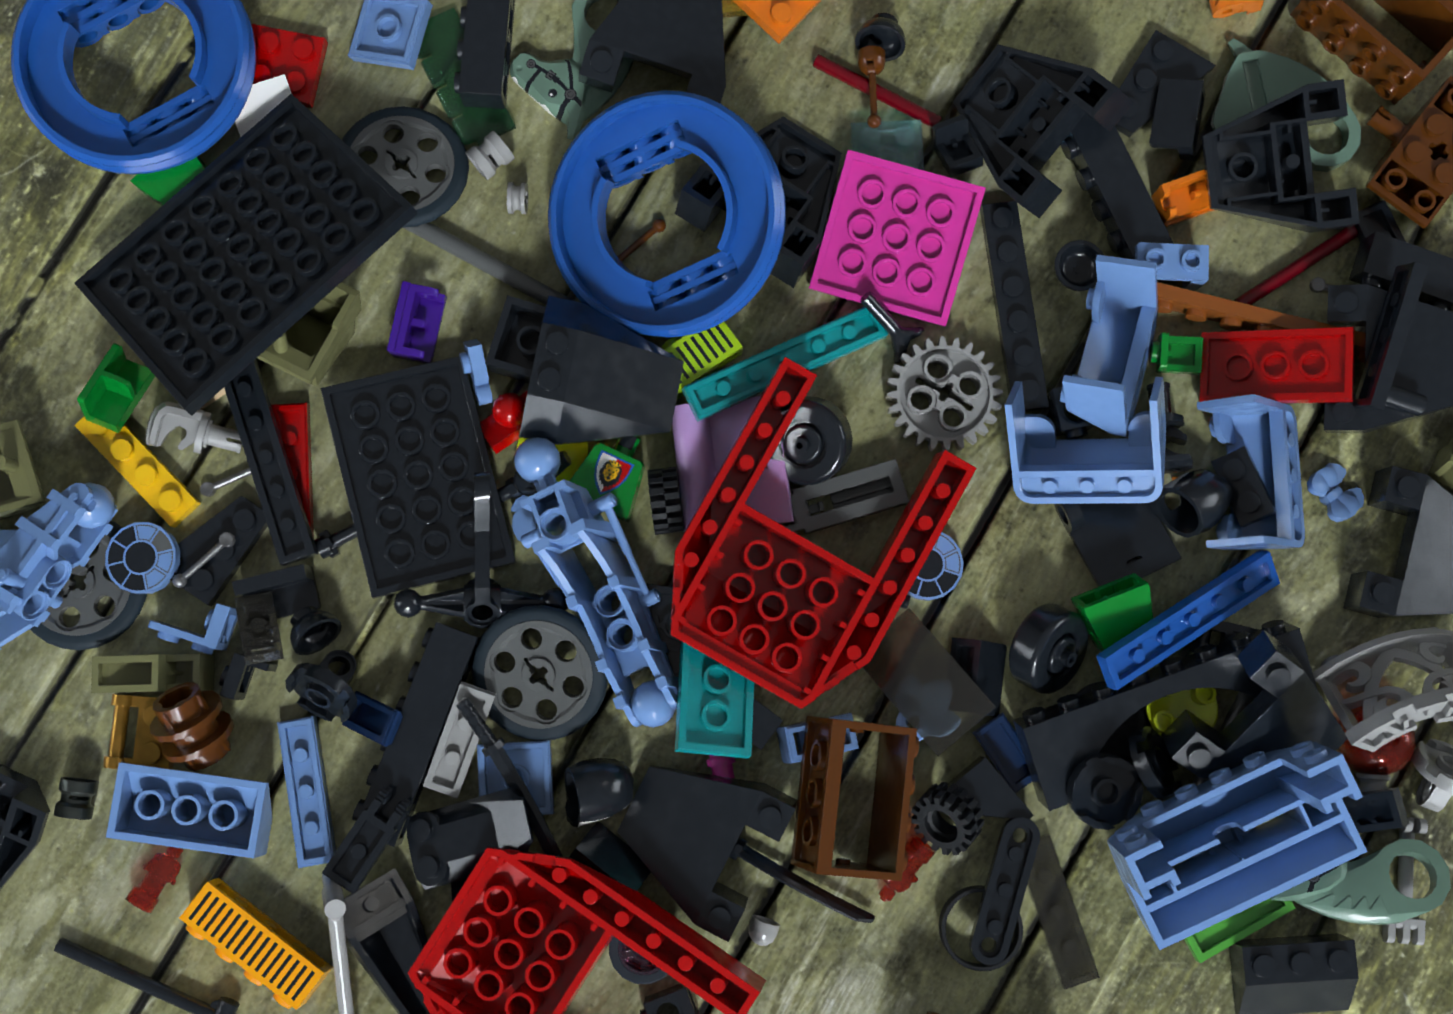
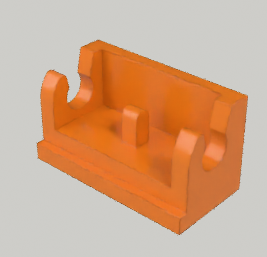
M1205 169L1161 184L1151 196L1165 227L1214 211L1209 206Z

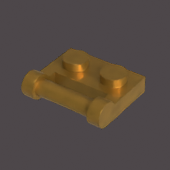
M112 694L111 705H115L109 754L104 756V768L118 769L119 762L173 769L174 763L166 760L162 754L161 746L163 742L155 740L150 733V724L156 716L153 710V702L158 697ZM130 707H139L133 758L124 757Z

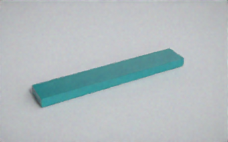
M862 307L688 384L682 388V392L697 422L763 393L777 367L785 357L812 371L886 338L888 332L866 307Z

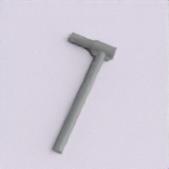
M322 874V900L325 915L328 917L339 1014H354L343 917L346 911L343 889L340 885Z

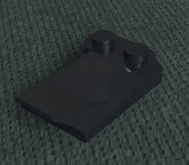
M515 788L493 792L431 811L418 812L410 817L406 828L413 870L424 890L466 880L489 846L528 852L533 842L524 797L516 794Z

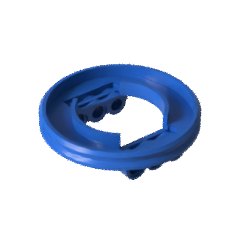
M26 0L16 22L11 46L13 82L19 100L33 124L53 144L72 158L88 166L119 174H148L164 171L182 165L207 151L225 135L239 117L250 94L256 67L254 32L241 0ZM164 2L173 5L187 16L195 38V59L189 74V78L196 84L195 87L131 122H128L121 114L108 112L92 105L84 98L74 76L73 55L75 47L82 48L95 44L103 35L126 27L134 19L140 17V14L156 11Z
M662 90L635 95L617 102L593 118L578 133L563 155L552 183L548 206L549 237L555 261L567 285L580 302L585 303L636 334L666 338L688 336L706 331L727 321L743 309L760 291L772 272L782 246L786 222V203L782 179L777 164L762 138L746 121L724 105L707 97L683 91ZM693 153L702 158L712 168L724 192L726 221L722 237L716 247L721 252L655 282L643 279L624 266L610 244L606 229V208L612 189L627 185L635 179L643 178V174L656 171L666 164L674 163V159Z

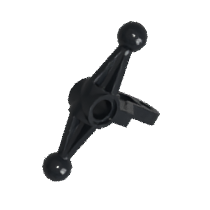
M474 472L475 578L464 584V588L421 596L415 590L405 589L396 594L393 603L396 612L403 617L410 618L416 616L421 610L463 617L464 621L476 628H488L495 620L507 612L524 606L546 605L560 608L564 611L568 609L565 600L566 596L560 588H551L543 595L503 588L501 584L490 578L489 472Z

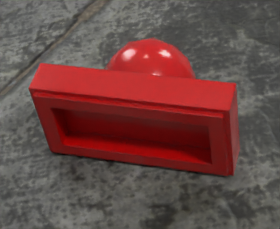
M528 390L520 396L516 393L499 395L492 406L493 414L480 422L482 433L496 454L520 439L519 434Z

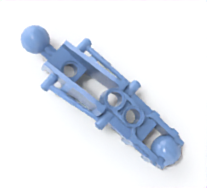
M546 438L526 439L516 450L514 465L519 475L527 482L534 483L537 493L519 502L523 509L533 512L538 528L522 535L521 543L527 549L533 548L534 554L538 555L557 586L560 587L566 596L565 600L568 609L575 611L584 623L599 658L595 662L598 672L605 673L616 695L613 698L616 709L624 710L628 720L634 727L641 725L652 728L662 726L673 717L677 709L679 678L673 674L666 655L669 652L666 643L661 641L648 608L661 601V594L657 589L649 590L633 556L630 544L613 507L617 506V498L609 492L593 500L586 488L565 479L557 482L555 475H557L561 465L560 452L556 446ZM605 511L609 522L604 521L600 513ZM565 519L566 527L564 531H562L559 524L562 520ZM617 541L619 542V545H620V547H621L623 553L621 552V550H620L618 544L616 543ZM583 542L607 576L608 585L602 586L597 592L572 549ZM617 595L620 600V605L615 611H613L611 603L613 598ZM631 627L633 637L630 643L626 645L623 638L624 633ZM650 667L655 680L644 682L634 689L630 675Z
M88 482L85 484L74 483L61 493L52 489L46 497L50 500L28 518L21 516L15 525L19 529L0 549V650L3 645L34 626L38 627L41 622H45L50 615V612L47 611L49 606L52 608L60 607L63 599L58 593L70 578L72 568L79 565L85 567L90 560V554L104 535H108L112 530L113 526L109 522L117 513L118 508L115 505L114 497L105 486Z

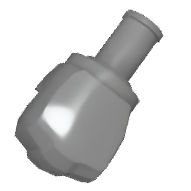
M163 401L154 408L147 424L145 440L146 444L150 446H161L167 436L178 426H181L186 430V436L179 443V450H184L194 444L193 452L202 454L203 449L207 448L208 445L234 451L240 454L242 449L241 443L228 440V438L241 441L238 430L214 425V421L211 420L212 413L199 409L191 416L179 403Z

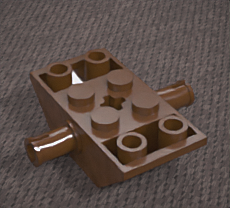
M1452 76L1446 79L1407 124L1386 110L1382 105L1372 114L1371 119L1366 122V125L1371 126L1391 141L1390 148L1372 170L1366 187L1423 229L1428 226L1453 193Z

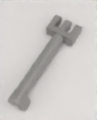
M1408 817L1410 824L1404 828H1399V839L1415 840V833L1426 834L1428 831L1427 820ZM1406 855L1398 856L1397 891L1406 897L1413 898L1414 858ZM1411 918L1398 924L1382 925L1383 941L1394 943L1397 928V941L1399 944H1409L1411 932L1412 943L1414 945H1424L1426 920Z

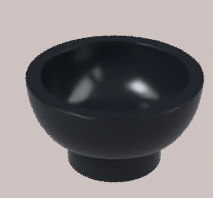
M878 13L859 28L855 44L858 51L866 46L882 47L885 50L887 62L895 60L903 54L906 40L902 28L893 15Z
M1075 240L1065 244L1055 258L1054 270L1057 279L1063 286L1073 291H1086L1089 288H1094L1097 283L1095 260L1097 255H1104L1103 252L1095 244L1085 240Z
M314 606L300 609L292 616L290 621L293 626L290 633L292 648L298 655H310L324 649L339 635L342 627L341 622L333 614L317 610Z

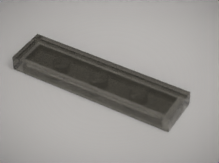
M1041 835L1027 888L1062 988L1068 989L1100 977L1050 835Z

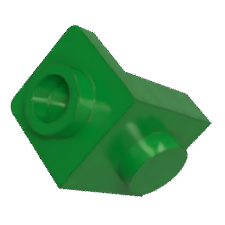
M1161 332L1157 341H1152L1150 349V363H1156V373L1201 374L1203 337L1169 336V332Z

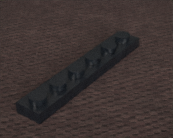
M1016 201L984 204L980 208L1008 395L1014 382L1022 381L1025 412L1047 409L1049 403L1018 205Z
M255 359L231 380L224 389L279 563L282 566H286L318 555V551L257 359Z

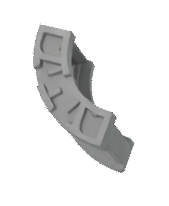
M1431 627L1388 634L1360 644L1340 655L1326 658L1321 663V667L1313 672L1315 681L1320 685L1345 727V735L1352 746L1375 752L1397 737L1416 730L1417 725L1415 722L1432 717L1436 723L1453 721V631ZM1393 661L1409 664L1429 673L1424 680L1422 694L1416 696L1399 687L1384 686L1379 688L1384 673ZM1355 676L1357 680L1347 682L1345 690L1350 693L1364 692L1344 699L1337 686L1350 677ZM1440 683L1439 689L1435 690L1433 686ZM1388 699H1395L1398 701L1397 703L1391 706L1386 705ZM1362 706L1363 721L1358 723L1351 710Z

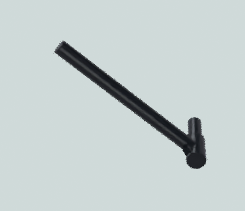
M61 938L54 949L55 952L192 1014H236L240 1005L239 1002L228 997H220V999L213 1001L210 1005L65 938Z

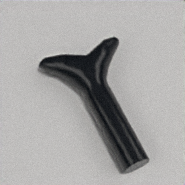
M867 292L862 296L860 302L890 335L894 350V362L900 363V356L903 353L906 354L910 340L920 336L924 328L900 326L871 292Z

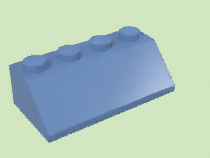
M119 762L106 838L247 858L263 856L267 854L273 818L269 783Z

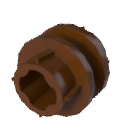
M186 682L168 689L153 702V710L156 716L150 724V733L155 740L163 742L161 749L166 760L171 763H184L186 768L196 771L217 763L231 751L228 737L234 728V722L229 713L221 711L223 703L218 693L214 691H201L198 684Z

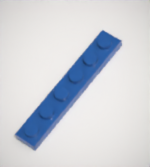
M1258 550L1097 654L1096 657L1107 687L1119 690L1280 584L1271 553Z

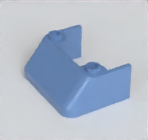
M1097 255L1095 260L1097 283L1095 288H1089L1086 299V309L1091 310V326L1078 374H1073L1072 376L1064 375L1060 401L1065 403L1067 411L1112 435L1128 437V426L1135 414L1150 355L1151 343L1157 326V262Z
M1155 377L1149 399L1150 411L1139 412L1130 420L1128 438L1057 440L1056 428L1051 419L1041 414H1025L1022 381H1015L1005 403L1013 488L1016 496L1029 504L1150 503L1155 501L1162 493L1165 472L1166 414L1163 377Z
M1256 394L1197 402L1198 410L1212 413L1213 416L1209 421L1211 435L1216 437L1221 444L1226 445L1227 454L1244 446L1248 448L1277 511L1276 514L1243 528L1240 527L1230 505L1231 514L1224 515L1221 522L1217 525L1216 533L1218 540H1207L1206 548L1259 550L1302 547L1305 540L1297 420L1293 408L1289 404Z

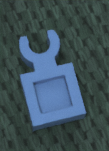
M477 339L463 342L465 352L459 353L463 373H470L475 398L479 406L493 403L482 344Z

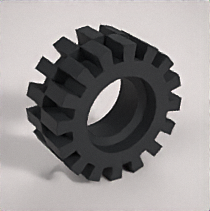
M677 467L647 470L655 535L683 532L684 524Z
M947 782L932 785L912 808L911 813L914 815L911 819L912 824H918L914 828L916 834L922 833L924 835L921 839L924 844L930 841L932 843V850L937 852L939 848H942V854L949 855L952 851L954 856L968 849L982 831L984 819H981L983 815L982 808L975 809V806L979 803L974 797L969 800L966 797L970 793L964 788L960 793L958 791L959 785L952 783L948 788ZM939 811L947 814L954 821L956 826H953L946 822L940 815Z

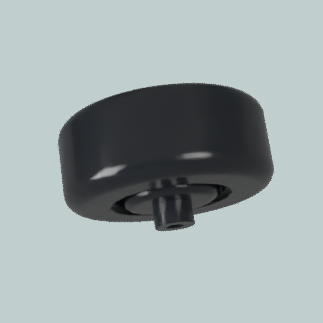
M807 396L804 398L770 459L785 461L787 477L791 483L805 486L822 483L838 473L849 459L853 443L850 424L843 412L833 403L819 397ZM792 401L781 409L782 416L785 415ZM782 442H783V447H784V454H783V451H782V444H781Z
M1053 603L1041 605L1031 611L1018 627L1010 646L1009 667L1013 677L1019 683L1041 694H1051L1066 686L1079 670L1087 651L1088 628L1084 619L1079 614Z

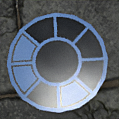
M134 522L121 528L111 538L105 554V566L110 579L120 589L134 594H153L165 588L171 582L169 580L173 577L174 573H177L180 566V548L176 538L163 527L150 522Z
M941 532L907 595L914 599L930 601L944 597L955 589L962 577L964 562L960 548L950 536Z

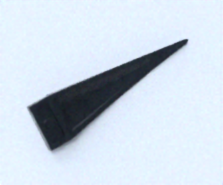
M393 868L357 890L356 893L344 898L346 911L343 917L346 944L398 1014H430L424 1004L423 994L415 988L408 975V971L428 940L414 900L397 870Z

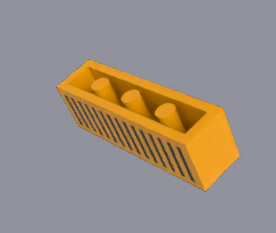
M219 877L207 881L179 917V919L187 924L185 928L192 936L200 940L206 939L216 947L214 951L220 958L229 963H233V961L245 970L244 975L248 980L259 986L265 985L274 992L273 998L280 1005L288 1009L293 1007L297 1010L306 1004L333 968L332 965Z

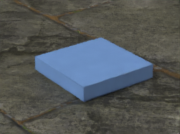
M364 0L348 57L356 62L414 70L433 5L428 0Z
M551 740L505 743L502 747L523 779L542 815L554 814ZM483 744L477 745L479 797L509 788L491 757H485L483 754Z

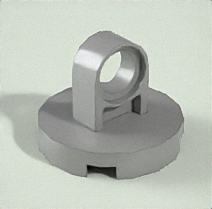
M1429 739L1426 744L1420 741L1411 755L1412 763L1424 777L1416 793V803L1434 812H1439L1453 795V745L1436 739Z

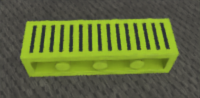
M725 322L697 334L683 336L682 338L672 337L662 345V349L684 361L677 400L684 396L682 392L684 386L718 372L742 355L743 346Z

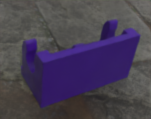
M402 281L387 351L393 357L425 364L432 363L447 300L446 295L438 293L439 290L432 287Z

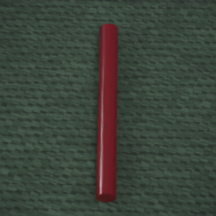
M818 54L813 63L814 68L870 96L869 79ZM876 83L877 100L931 128L935 124L940 123L942 116Z
M1355 226L1344 228L1234 301L1253 305L1358 237V230Z

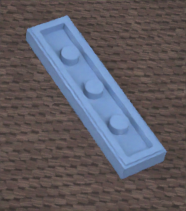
M310 716L277 722L298 868L326 864L336 852L317 717Z

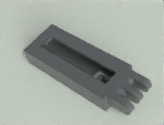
M896 459L833 477L816 485L793 489L791 502L794 522L784 527L793 532L803 530L806 535L907 505L909 499ZM829 494L834 509L811 516V514L824 511L825 508L822 501L809 506L807 501Z

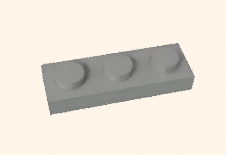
M461 681L423 787L458 798L479 738L456 705L468 697L473 707L475 706L486 723L496 693Z

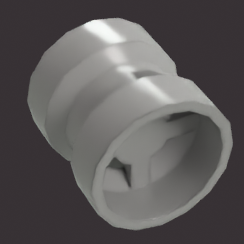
M491 131L484 137V142L480 146H473L465 152L471 163L486 180H489L496 174V169L499 166L508 165L515 159L508 146L494 131Z

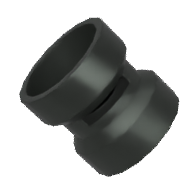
M61 777L59 783L61 799L55 804L54 816L78 820L92 819L94 807L91 804L92 796L97 794L99 782L83 778Z

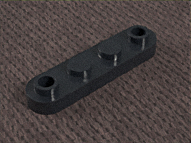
M1025 817L1008 819L1001 828L969 940L970 951L979 962L985 965H996L1002 962L1008 954L1040 842V832L1037 825ZM1018 828H1022L1025 832V837L1020 842H1016L1013 839V832ZM987 937L993 938L994 946L992 949L983 950L981 946L982 941Z

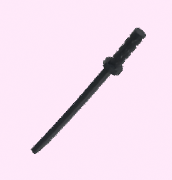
M468 697L465 698L456 707L483 744L482 752L485 757H491L509 788H515L516 794L524 797L530 826L546 855L563 857L542 813L502 747L505 744L502 737L496 738L492 734L491 729L486 725L475 706L473 707Z
M743 838L737 840L729 856L736 861L738 857L778 881L854 921L872 923L875 920L873 914L814 885L746 845L747 841Z

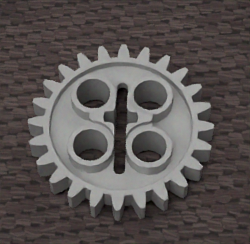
M944 336L940 337L937 346H934L932 341L927 338L924 342V350L914 344L911 347L913 357L903 353L900 356V360L904 367L894 365L891 370L899 378H889L887 381V385L895 389V391H891L885 396L886 400L895 401V404L888 409V414L898 413L900 416L893 424L894 427L905 424L907 429L903 437L907 438L914 433L917 435L915 446L918 447L923 440L928 441L930 452L934 450L937 443H941L942 450L949 451L951 443H954L957 450L961 451L964 448V439L971 445H974L977 442L975 432L982 436L989 432L984 422L994 424L997 421V418L990 411H999L1002 408L1000 403L993 400V398L1003 394V390L993 388V385L1001 377L1000 375L990 376L988 373L995 365L994 362L983 365L981 360L985 352L981 351L975 356L971 354L973 343L971 342L964 349L959 348L960 341L957 337L951 346H947ZM932 363L940 364L945 370V377L933 378L929 374L927 366ZM919 378L929 387L919 385L915 380ZM960 381H972L976 386V394H964L959 386ZM946 388L949 390V398L943 402L938 399L940 396L939 392ZM914 394L924 395L929 403L928 408L924 410L916 409L911 403V396ZM960 403L969 404L972 406V410H966ZM949 410L956 412L960 417V424L955 427L948 426L943 420V412Z

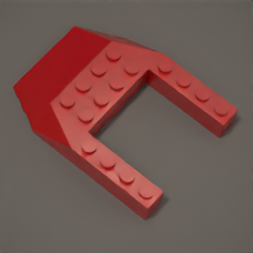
M785 357L777 367L675 549L670 635L802 709L816 700L818 696L829 691L839 684L841 680L871 661L977 468L947 450L935 454L869 574L862 572L745 504L817 377L816 374ZM792 401L785 415L782 416L781 409Z
M490 846L486 848L408 971V975L415 988L423 994L424 1004L430 1014H564L613 937L620 940L724 1014H747L766 982L763 977L643 894L572 858Z

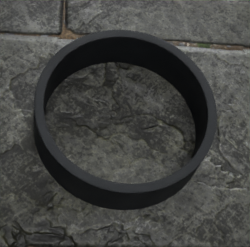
M982 885L965 887L954 893L947 900L939 918V934L947 952L960 965L975 971H992L1006 965L1020 948L1023 938V922L1020 913L1015 926L1014 939L1009 947L1008 954L1002 962L996 965L971 963L961 959L952 951L946 937V921L952 907L966 895L983 892L985 886Z

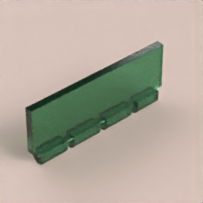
M451 8L429 18L418 59H424L421 65L432 87L437 89L445 86L439 89L436 94L448 118H455L462 113V116L452 121V125L462 143L468 145L476 140L479 146L484 142V137L491 131L501 136L516 129V126L507 108L464 107L460 95L455 93L454 76L455 72H461L462 62L458 60L457 44L458 39H464L465 28L461 27L460 18L456 10Z

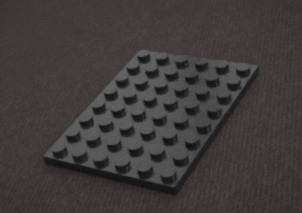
M290 94L74 284L183 409L192 416L414 218L418 212L385 179L297 98Z

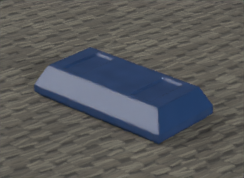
M355 691L358 706L345 722H342V725L385 747L392 744L403 718L401 712L359 691Z
M1003 712L972 732L999 774L1015 793L1032 782L1018 735Z

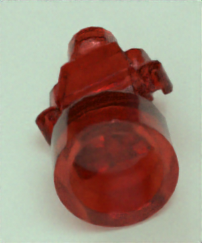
M911 834L905 844L908 863L905 871H903L902 881L883 880L886 885L879 891V895L881 896L880 899L884 902H890L896 894L895 891L898 893L905 892L912 883H916L918 878L915 873L923 863L927 864L935 854V851L931 849L928 843L924 844L921 838L914 834Z
M168 847L166 850L167 855L165 853H156L148 863L142 866L143 870L148 871L144 879L138 886L134 885L125 899L137 908L147 913H152L160 900L158 896L166 883H171L172 885L176 883L175 879L181 868V864L176 859L184 851L183 848Z

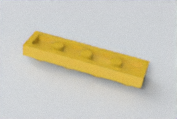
M85 416L74 425L170 527L176 528L201 504L126 423L119 433L87 421Z

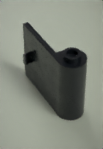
M1150 503L1054 504L1064 527L1098 587L1132 573L1144 578L1182 559L1161 520L1153 513Z

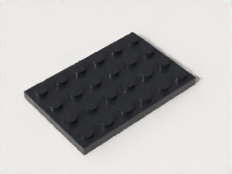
M459 356L320 388L373 599L399 593L405 589H415L475 573L474 472L490 473V569L516 562L468 374L463 373Z

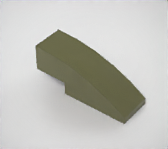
M215 654L92 656L91 693L165 692L176 685L186 682L198 684L201 691L214 690Z

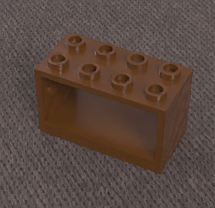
M1301 0L1290 14L1296 20L1297 25L1302 30L1314 35L1322 42L1326 51L1337 55L1348 65L1354 75L1365 79L1375 88L1376 93L1381 98L1389 100L1394 105L1423 81L1453 48V0H1374L1434 52L1426 61L1423 60L1419 65L1414 63L1342 0Z
M816 716L806 717L791 855L792 865L821 875L902 881V874L908 863V855L905 850L906 834L910 831L912 823L909 804L910 796L915 790L913 764L914 758L919 751V739L916 736L917 728ZM846 728H849V732L864 733V730L880 732L867 863L850 862V859L845 858L832 860Z

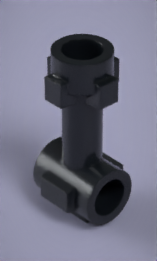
M354 523L332 535L328 530L319 533L320 537L314 541L317 551L323 559L329 556L334 558L340 554L338 547L357 538Z

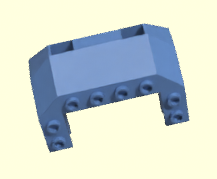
M1303 741L1292 747L1264 753V751L1252 753L1243 759V764L1231 770L1229 767H1225L1212 772L1208 776L1210 780L1197 786L1196 784L1185 785L1174 792V797L1164 802L1155 800L1143 805L1140 808V813L1134 815L1133 818L1115 831L1107 840L1118 873L1140 920L1159 950L1367 852L1342 800L1346 796L1354 800L1363 797L1342 753L1312 741Z

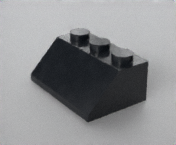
M1334 933L1244 939L1229 947L1235 1014H1296L1349 1010L1359 979L1354 939Z

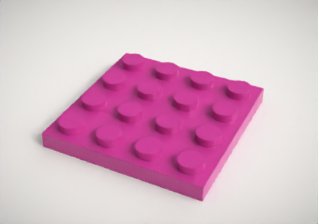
M848 150L809 289L862 304L860 302L862 296L867 292H871L889 312L946 327L986 188Z

